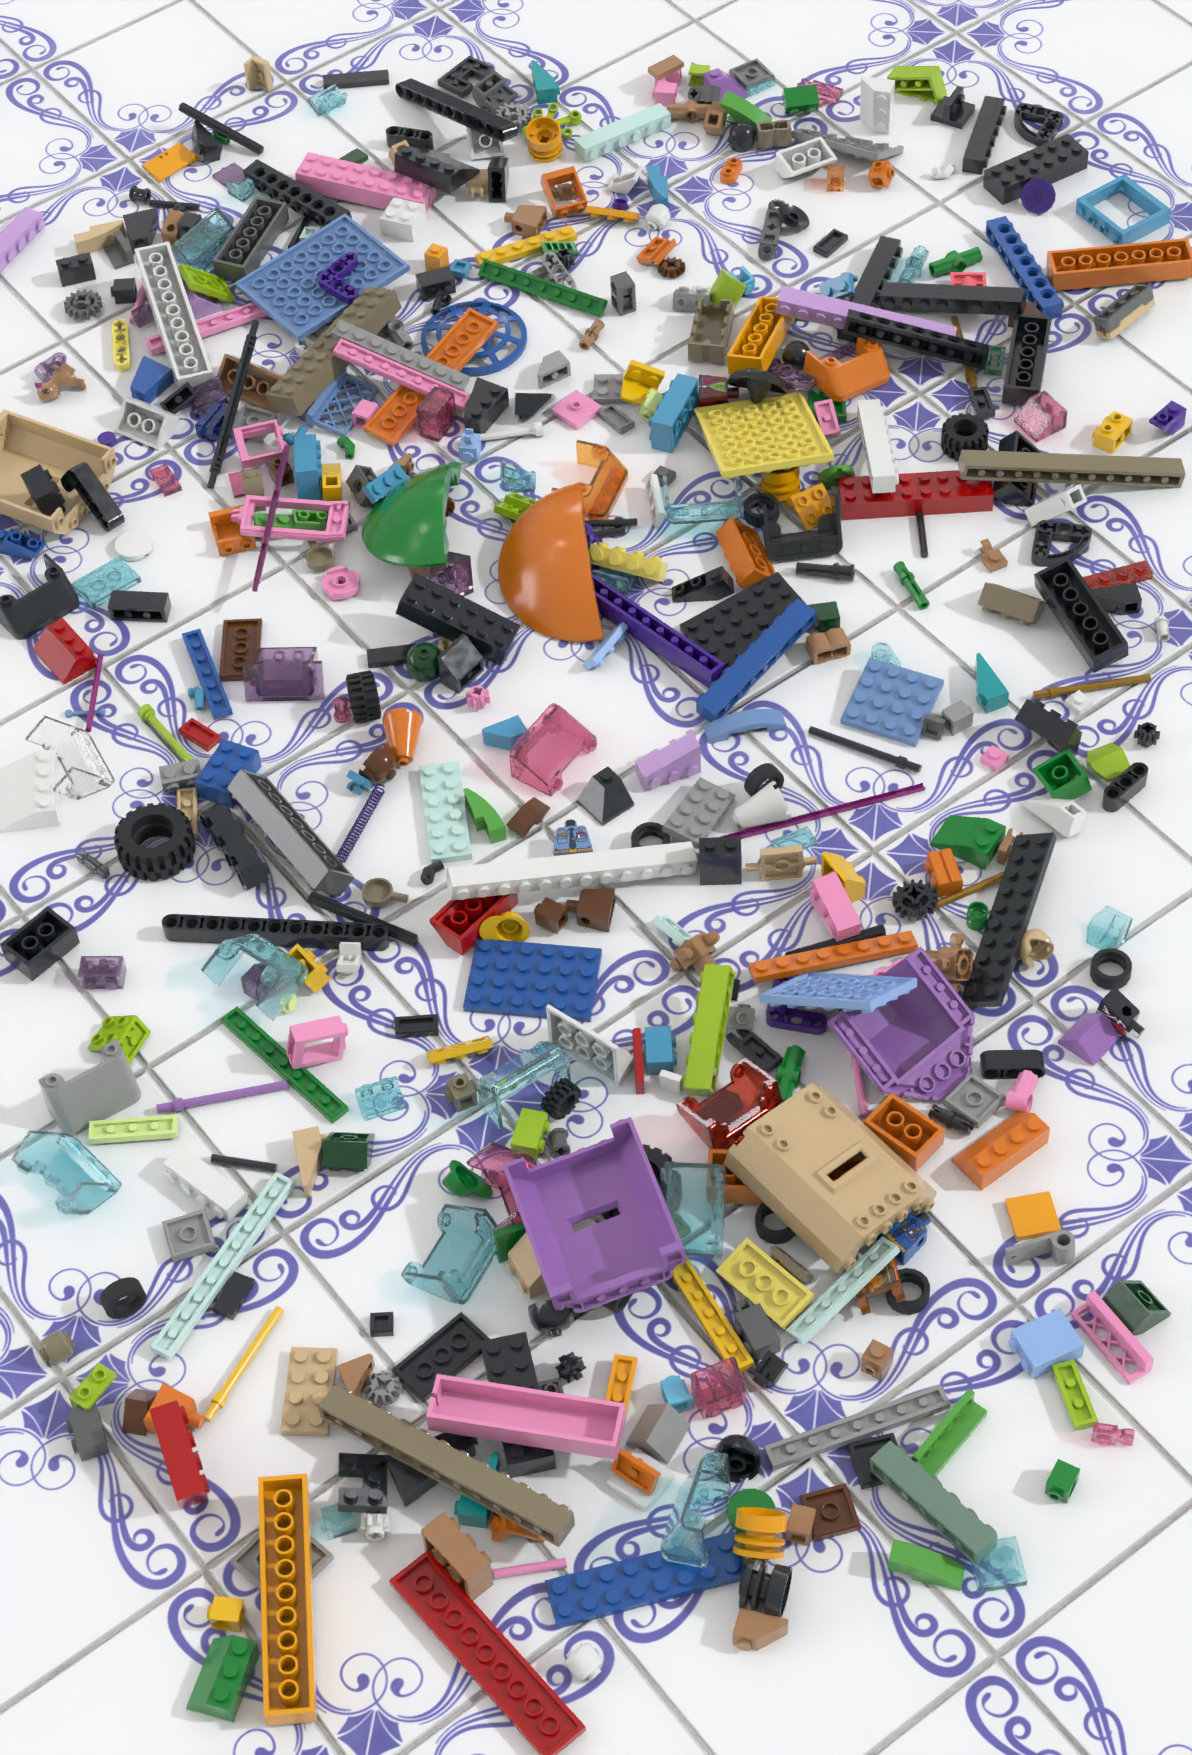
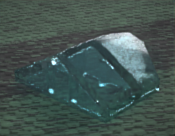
M505 460L500 462V480L512 493L535 491L536 472H529L518 466L505 463Z
M1108 905L1105 906L1103 910L1092 917L1088 924L1086 942L1099 950L1106 948L1118 949L1126 940L1133 918Z

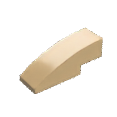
M123 220L90 226V231L73 234L78 255L93 253L103 249L104 246L115 243L114 232L117 230H121L122 234L126 236Z

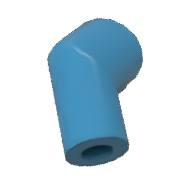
M199 687L189 688V698H195V710H204V692Z

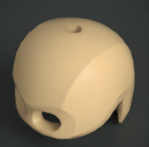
M1037 928L1029 929L1022 938L1019 957L1026 966L1033 968L1034 963L1032 960L1048 959L1053 954L1054 944L1043 930Z

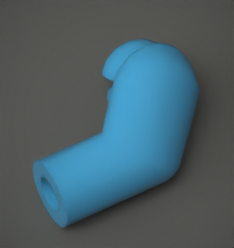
M300 426L295 435L285 433L282 439L286 441L287 445H294V436L306 435L307 429L304 426Z

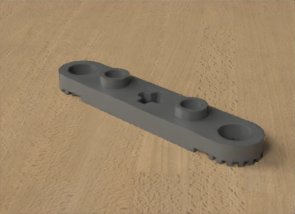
M775 199V201L772 200L768 204L758 248V257L761 260L769 261L776 256L783 221L778 216V208L774 209V207H780V205L785 204L783 200Z

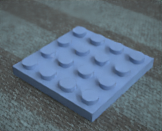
M869 657L842 714L840 724L916 747L922 734L924 718L927 714H931L944 686V680Z

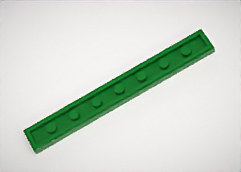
M483 259L478 276L600 318H602L608 303L605 299L487 259Z
M235 1007L221 1018V1023L282 1079L286 1080L293 1089L332 1124L349 1111L348 1106L305 1067L293 1070L286 1050L241 1009Z

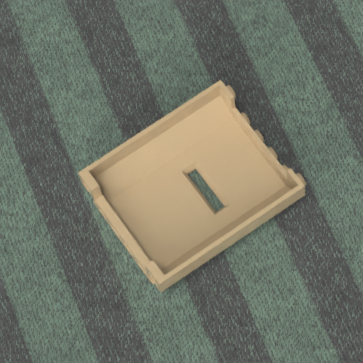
M3 409L0 413V514L54 534L69 535L88 514L90 509L76 489L67 492L63 488L60 480L61 477L69 469L82 462H86L108 491L117 464L114 448ZM39 464L43 470L47 469L53 478L51 480L56 482L60 489L58 493H61L66 501L63 503L66 511L63 512L62 508L58 507L49 517L42 514L38 507L30 506L34 500L20 475Z
M815 1083L809 1084L749 1125L743 1132L745 1135L743 1140L738 1145L733 1144L730 1147L724 1162L752 1192L837 1274L844 1269H851L856 1263L855 1258L860 1248L864 1245H871L879 1234H886L897 1221L899 1223L902 1222L909 1212L915 1210L914 1214L917 1216L922 1211L928 1212L935 1204L934 1199L937 1194L923 1178L823 1085L817 1086ZM859 1152L866 1157V1159L835 1181L827 1176Z

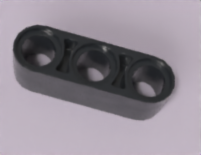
M390 126L386 129V140L389 148L406 140L409 146L426 147L434 150L433 135L430 131L399 126Z
M1142 762L1133 763L1104 789L1103 809L1107 812H1116L1146 786L1148 766Z
M988 1050L980 1054L981 1076L985 1079H1017L1019 1073L1024 1070L1032 1071L1038 1078L1045 1075L1044 1054L1040 1050Z

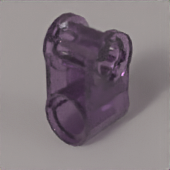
M58 352L39 363L35 367V375L42 382H48L55 372L52 368L53 365L60 367L62 364L68 365L66 355Z

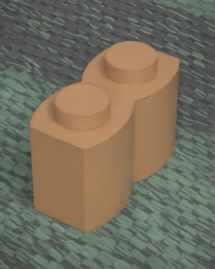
M832 628L825 633H813L806 637L805 648L814 664L843 658L851 653V643L843 628Z

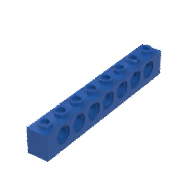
M1006 216L987 220L985 235L1019 288H1025L1028 302H1032L1044 316L1052 317V319L1061 317L1062 309L1064 308L1062 298H1059L1056 289L1049 283V279L1042 272L1041 266L1036 263L1034 255L1030 254L1026 243H1023L1020 234L1015 231L1013 223Z

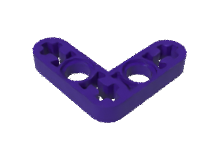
M354 252L345 253L318 275L319 287L346 304H352L359 296L357 288L342 280L359 265L357 254ZM336 269H342L340 272H334ZM338 286L343 287L342 289L335 290Z
M793 976L774 980L772 988L780 985L783 981L793 979ZM767 1005L766 1023L770 1027L813 1035H821L827 1031L828 1019L824 1014L788 1008L787 1005L776 1007ZM799 1017L802 1019V1022L795 1024L791 1022V1019Z

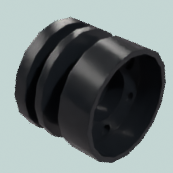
M750 1558L747 1567L743 1571L739 1585V1609L740 1607L747 1609L749 1601L752 1600L751 1610L757 1611L761 1602L764 1603V1613L782 1618L789 1595L793 1568L775 1564L771 1574L767 1573V1561L763 1560L757 1571L758 1559Z

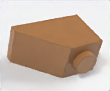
M740 1607L732 1634L733 1645L744 1651H758L788 1634L789 1619Z

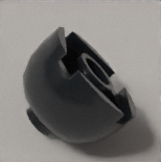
M546 1300V1303L540 1307L539 1303L528 1306V1314L533 1327L540 1333H548L550 1338L562 1336V1331L567 1330L573 1324L575 1312L572 1308L565 1307L563 1310H555L551 1300Z
M740 1434L724 1437L716 1445L712 1458V1466L716 1469V1474L720 1478L733 1483H741L740 1479L748 1478V1481L752 1480L758 1474L761 1464L757 1445L749 1437Z

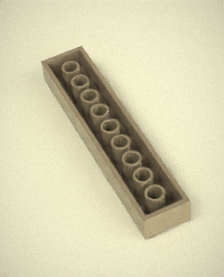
M374 287L365 288L353 303L343 311L318 340L303 353L300 359L265 394L272 411L301 416L350 364V362L332 355V351L339 342L338 339L332 337V331L338 321L341 319L377 335L402 308L395 290Z

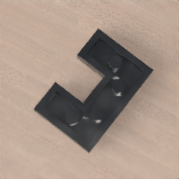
M468 56L438 79V86L460 97H464L472 91L473 84L466 81V79L473 75L482 80L494 71V67L472 56Z
M339 1453L338 1477L362 1478V1488L339 1487L338 1512L387 1514L386 1455Z

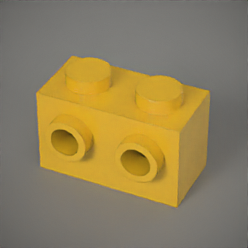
M1113 411L1104 418L1099 427L1094 429L1092 437H1094L1093 446L1113 454L1131 434L1133 419Z
M298 943L282 957L315 994L331 980L326 974L328 969L320 961L316 963L314 960L317 957L309 949L305 951Z

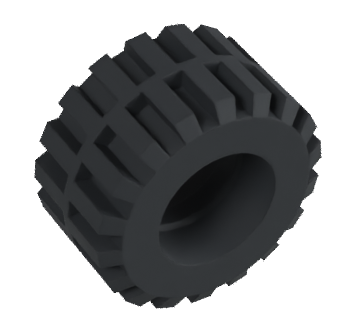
M959 413V415H952L951 418H947L946 422L942 425L941 449L943 453L948 455L949 458L959 461L962 450L986 451L989 434L987 423L984 422V419L970 413Z
M372 671L347 674L346 685L354 721L362 723L380 719L381 707Z

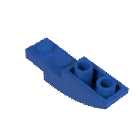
M11 528L9 532L0 529V554L19 558H37L46 545V542Z

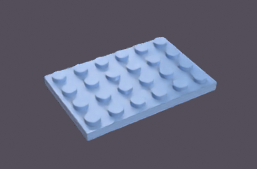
M810 972L801 974L761 993L759 997L760 1003H768L771 1007L787 1005L788 1008L805 1006L806 1009L824 1007V1010L841 1008L844 1012L861 1010L862 1013L874 1012V1009L877 1007L885 1006L886 1002L897 1000L898 996L910 993L909 991L918 987L917 978Z

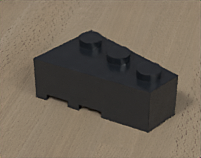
M477 377L464 414L465 428L473 429V433L477 434L486 433L509 406L508 388Z

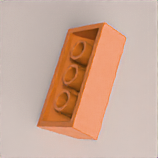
M730 517L715 532L718 543L724 551V557L730 564V570L736 577L738 586L748 588L776 573L755 529Z
M1017 1111L954 1156L951 1162L982 1191L1047 1144L1050 1127L1035 1113Z

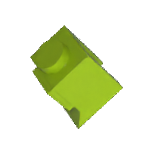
M691 62L688 75H691L689 86H704L703 73L711 71V66Z

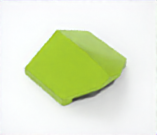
M721 269L711 288V302L714 305H719L720 299L734 300L735 308L747 286L725 269Z
M1108 743L1087 752V763L1093 771L1104 777L1106 782L1115 780L1130 766L1123 748L1113 743Z

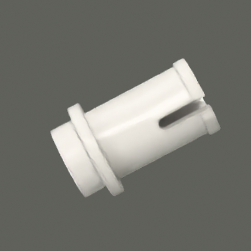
M1158 616L1153 624L1157 629L1158 640L1165 642L1170 639L1169 620L1165 616Z

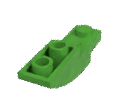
M292 510L291 515L275 514L272 527L324 531L326 530L329 512ZM254 513V526L266 527L268 513Z

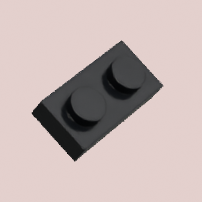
M987 387L968 389V396L975 415L978 418L995 417V408Z

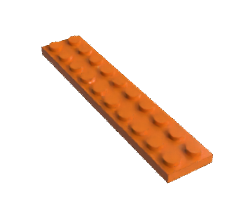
M469 307L426 357L460 372L498 329L499 322ZM400 385L363 426L364 432L394 447L433 403L434 399Z

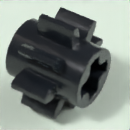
M565 248L558 251L556 255L567 270L571 269L572 265H575V253H571L569 249Z
M1149 722L1142 725L1138 724L1137 730L1134 732V738L1138 739L1137 744L1143 747L1156 745L1157 739L1160 737V731H1156L1157 725Z
M574 1352L567 1354V1356L562 1355L558 1359L561 1363L555 1367L558 1370L559 1377L567 1379L568 1383L581 1379L583 1377L581 1371L586 1369L582 1361L583 1357L574 1356Z

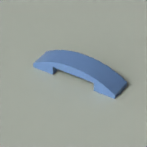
M751 709L716 719L704 726V731L708 743L711 744L728 740L729 734L766 727L767 732L785 729L787 725L782 711Z

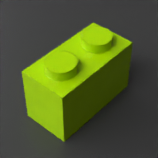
M527 1108L521 1109L510 1144L513 1157H524V1159L538 1161L540 1153H544L545 1136L549 1135L551 1131L548 1112Z

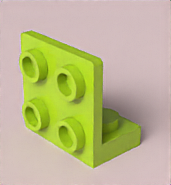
M137 1015L109 1016L103 1021L98 1033L92 1037L87 1049L90 1052L101 1051L104 1045L117 1039L130 1064L151 1031Z

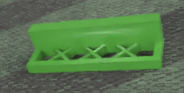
M970 1388L912 1456V1460L918 1461L924 1467L925 1472L931 1477H936L987 1416V1410L974 1402L975 1392Z

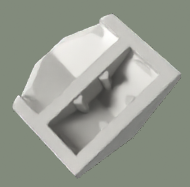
M640 165L635 171L621 175L613 174L607 190L628 194L637 182L643 167Z

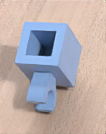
M465 428V433L462 432L458 447L459 459L464 462L478 463L482 448L481 434L473 433V429Z

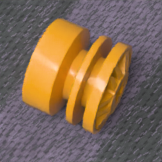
M547 116L537 117L530 121L525 132L530 157L540 163H549L559 158L563 151L559 123Z
M792 467L789 470H773L770 473L760 472L761 492L771 494L779 502L786 501L789 497L800 493V467Z
M737 1508L735 1526L746 1530V1532L734 1535V1540L740 1543L733 1545V1552L737 1555L758 1560L784 1558V1549L780 1548V1546L785 1545V1539L775 1536V1533L786 1532L788 1514L768 1508Z

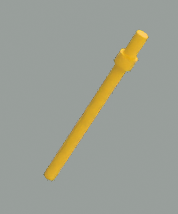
M277 1306L219 1393H215L210 1401L211 1405L203 1415L205 1421L211 1422L217 1411L224 1407L227 1402V1396L283 1314L284 1310Z

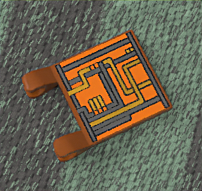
M895 1257L856 1294L857 1306L861 1309L862 1315L871 1313L867 1299L892 1290V1294L896 1297L897 1302L906 1300Z

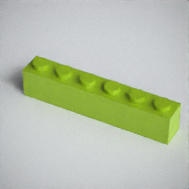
M705 964L704 971L700 974L701 990L696 996L698 1007L697 1012L693 1014L694 1030L689 1037L691 1048L690 1053L686 1055L687 1071L682 1078V1085L689 1095L715 1096L735 972L729 965Z

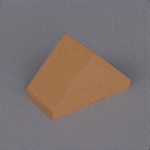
M368 1353L337 1365L343 1386L351 1390L355 1396L360 1397L366 1385V1379H369L375 1367L373 1355Z

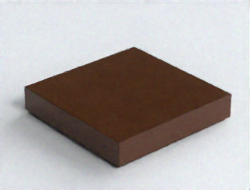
M846 1483L800 1495L802 1506L816 1509L812 1527L814 1542L861 1530V1524Z

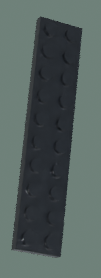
M1054 832L1016 835L974 959L970 979L966 983L961 998L968 1008L1002 1007L1021 949L1022 938L1027 931L1057 840Z

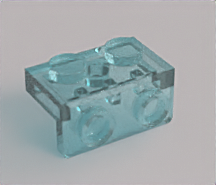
M334 84L309 97L307 102L319 117L323 114H329L337 107L341 108L344 106L347 93H341Z
M600 566L599 570L594 569L592 571V574L623 595H628L636 582L635 575Z

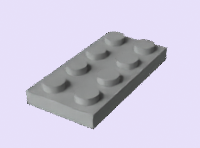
M699 777L665 822L662 831L683 842L691 841L693 847L699 849V838H707L733 803L736 795Z

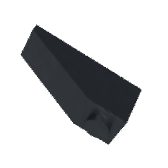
M195 120L191 134L194 153L202 161L220 160L223 145L200 122Z

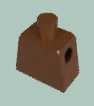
M582 889L579 901L567 899V911L576 913L579 926L609 933L616 903L615 889Z

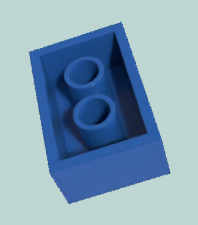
M223 739L194 781L198 797L214 803H224L233 809L237 801L231 797L232 793L227 787L240 769L257 774L262 766L259 750Z

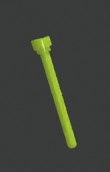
M144 704L139 708L138 716L143 721L150 722L184 761L194 760L155 717V710L150 704Z

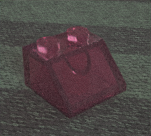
M734 1356L691 1373V1396L695 1397V1404L703 1419L717 1417L723 1411L739 1408L746 1402V1388Z

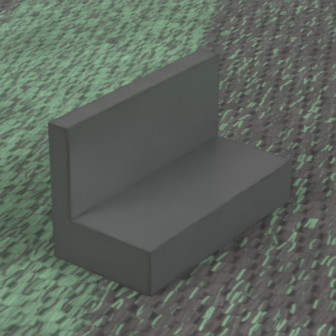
M121 230L115 231L116 243L104 246L103 249L116 270L133 264L135 261L132 249Z

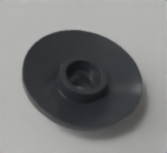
M782 204L778 208L779 218L788 227L804 230L809 226L808 216L799 207L792 204Z

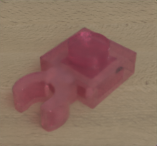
M1094 1422L1091 1442L1102 1446L1115 1445L1116 1442L1132 1446L1135 1430L1129 1428L1118 1429V1425Z

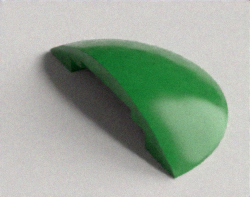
M455 461L424 470L403 481L382 497L369 512L362 527V539L366 549L376 558L393 565L405 567L446 565L449 550V541L446 535V506L450 486L459 485L461 463Z

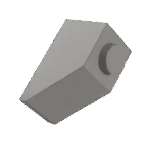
M559 350L543 357L537 374L538 388L543 389L571 376L570 361Z

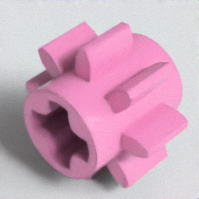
M481 685L472 686L470 692H466L467 705H472L474 710L484 709L486 703H490L489 690H485Z

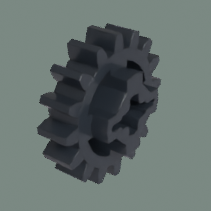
M911 879L910 884L904 881L903 887L897 886V892H893L892 904L895 913L900 912L901 918L908 916V921L912 917L919 921L921 916L927 919V913L934 914V908L938 907V893H936L935 887L930 888L929 882L924 885L921 879L918 883Z

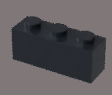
M112 590L108 603L110 619L119 621L167 623L171 609L169 593Z

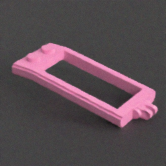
M246 495L244 506H241L240 509L232 510L230 520L241 524V536H264V526H252L255 506L270 507L272 497ZM279 497L277 508L329 512L326 531L272 527L270 538L319 542L345 541L350 512L349 500L320 501Z

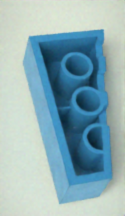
M316 433L294 436V470L298 499L321 501L320 440L316 439Z

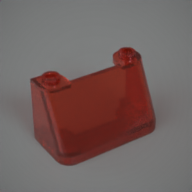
M746 1057L732 1066L730 1071L731 1082L702 1102L698 1103L696 1098L687 1096L676 1103L681 1117L709 1149L729 1150L733 1144L738 1145L745 1137L743 1132L749 1125L783 1103L778 1081Z

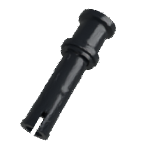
M797 562L796 574L829 576L834 580L841 578L854 581L855 564L845 566L839 565V563L823 565Z

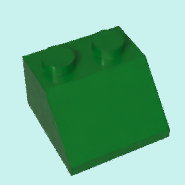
M1069 749L1032 769L1052 798L1075 800L1092 790L1088 775Z

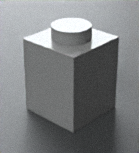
M962 700L942 710V719L946 720L945 728L953 736L972 726L973 710Z

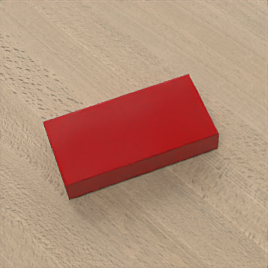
M193 718L178 729L181 736L207 752L222 740L221 735Z

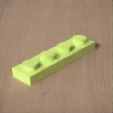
M177 1115L89 1121L88 1140L90 1144L178 1138Z

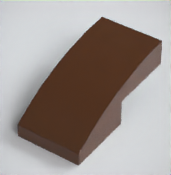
M533 797L515 813L506 825L520 836L525 837L535 822L537 824L541 822L550 807Z

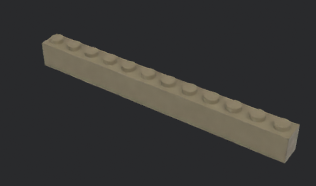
M962 450L958 461L961 480L1181 488L1186 475L1181 458Z
M334 1385L318 1405L321 1419L557 1547H560L575 1526L574 1514L568 1506L553 1502L546 1494H538L527 1484L512 1480L505 1472H497L486 1462H479L471 1458L467 1452L454 1449L445 1440L441 1439L439 1441L426 1430H419L413 1427L406 1419H398L387 1409H380L374 1406L368 1399H361L355 1396L348 1388L344 1387L342 1389Z

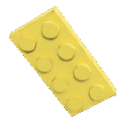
M748 1238L716 1269V1273L742 1296L748 1297L753 1305L760 1303L767 1317L783 1331L815 1298L809 1289Z

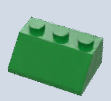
M236 1635L213 1639L186 1709L234 1722L260 1655L257 1642Z

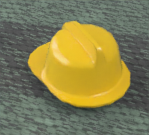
M507 911L500 916H493L484 920L480 925L479 933L483 940L494 939L525 942L530 935V927L518 913Z

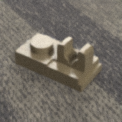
M774 1245L771 1247V1258L775 1262H778L785 1270L788 1269L790 1274L799 1282H811L814 1278L812 1273L782 1248Z

